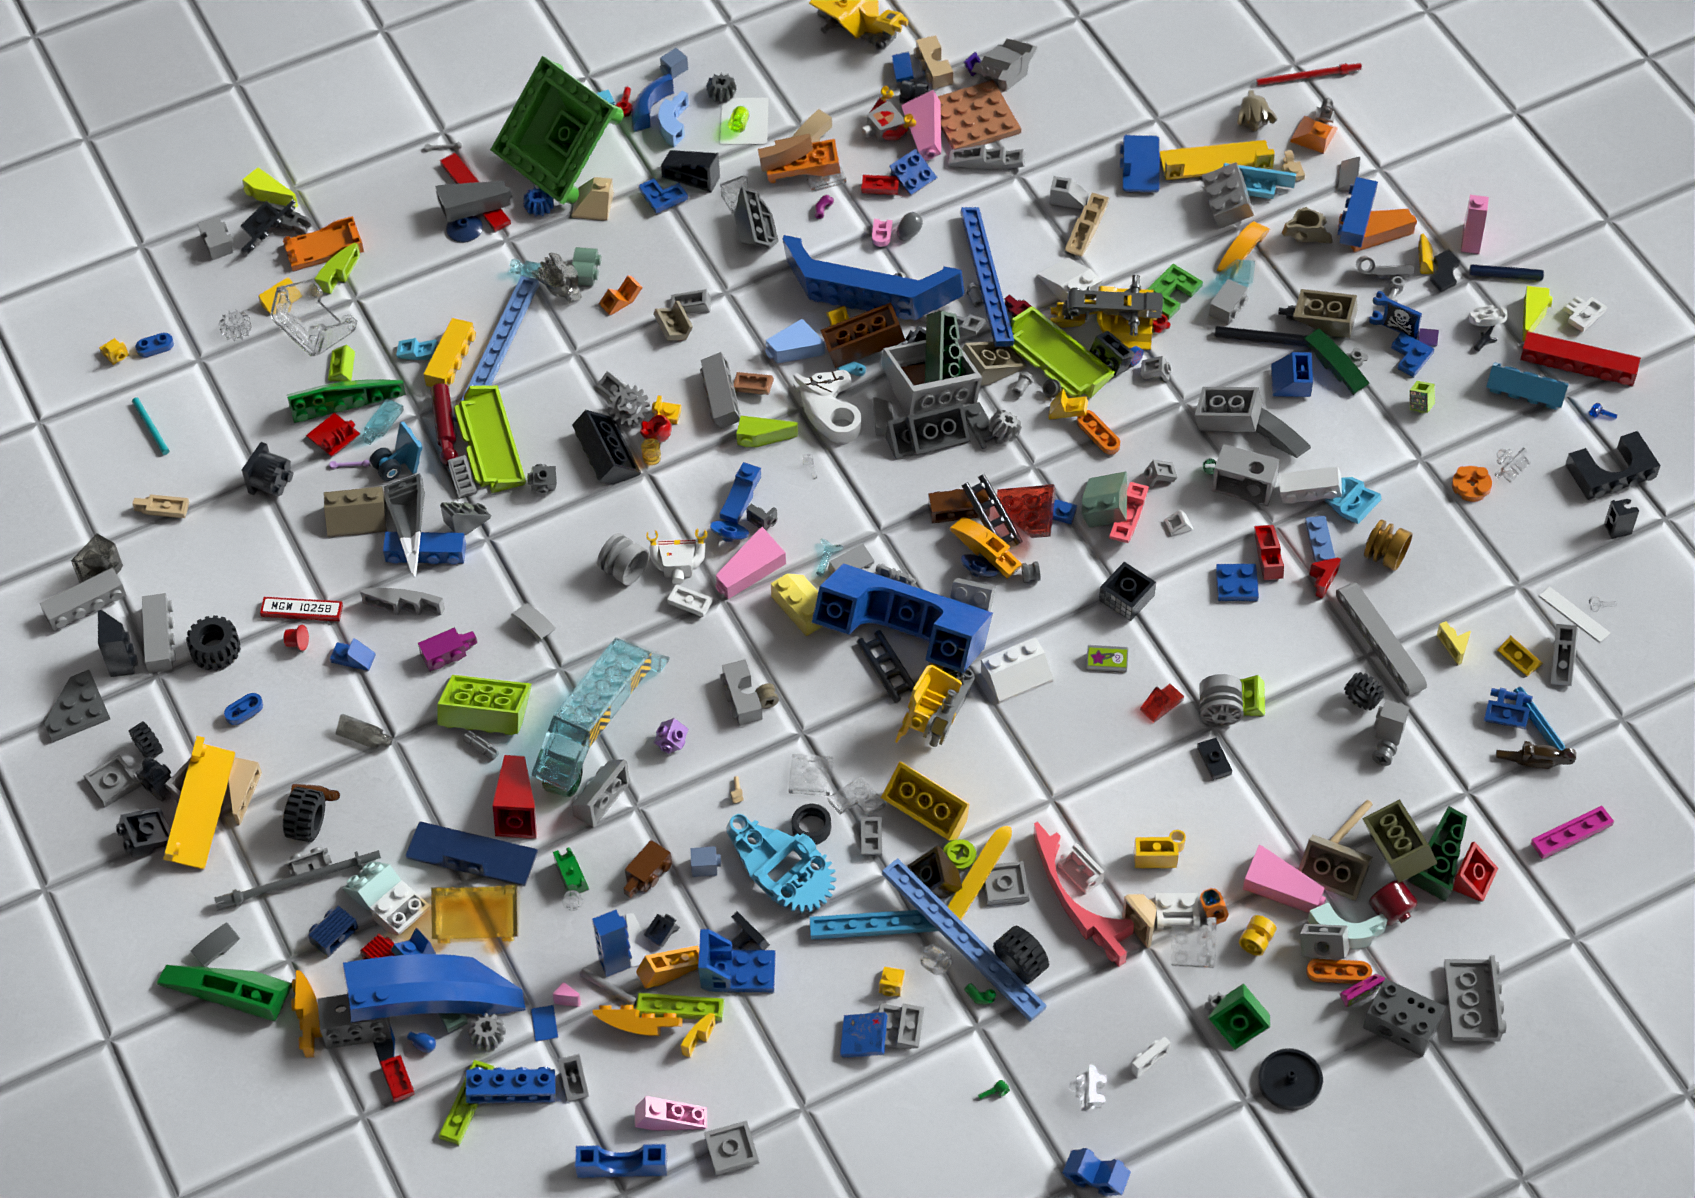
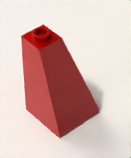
M504 755L492 805L494 831L497 837L537 839L535 804L525 756Z

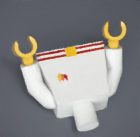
M698 528L695 530L698 542H696V539L661 540L656 544L658 538L657 531L655 530L656 537L654 539H650L647 532L646 538L651 544L649 545L651 561L658 570L663 571L664 577H672L673 584H682L684 577H691L693 570L697 569L703 562L705 556L704 539L708 535L705 529L703 537L698 536Z

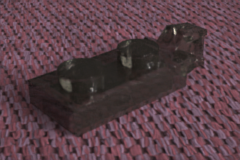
M345 714L340 715L336 735L370 748H378L379 745L387 747L392 744L393 737L383 734V729Z

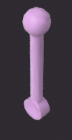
M364 460L363 462L337 463L336 461H331L329 465L331 469H336L337 467L363 465L364 467H368L370 465V461Z

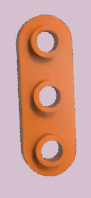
M1087 410L1086 416H1077V425L1104 453L1115 454L1120 450V439L1093 411Z
M1313 959L1307 965L1306 974L1314 982L1357 984L1372 976V967L1365 961ZM1314 971H1319L1321 974H1315ZM1335 972H1341L1342 975H1337ZM1357 973H1363L1364 976H1359Z

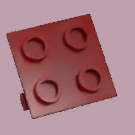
M333 413L306 436L332 457L358 437L360 432L353 428L355 423L352 420L349 422L345 421L336 413Z

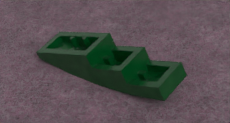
M1317 329L1304 338V341L1324 368H1329L1339 382L1343 381L1352 395H1355L1370 384L1352 360L1323 331Z

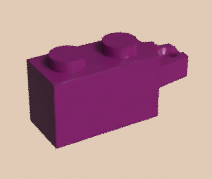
M454 627L418 642L420 655L430 672L466 657V651L476 645L478 641L473 631L458 634Z

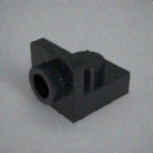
M666 913L665 916L657 914L644 933V936L658 946L663 947L673 931H678L680 926L675 924L677 920Z

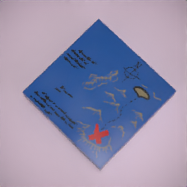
M885 1012L844 1015L841 1057L884 1055L888 1015Z

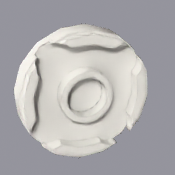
M1494 305L1477 307L1474 309V312L1469 313L1470 323L1477 326L1498 325L1507 320V310L1503 307L1496 309Z

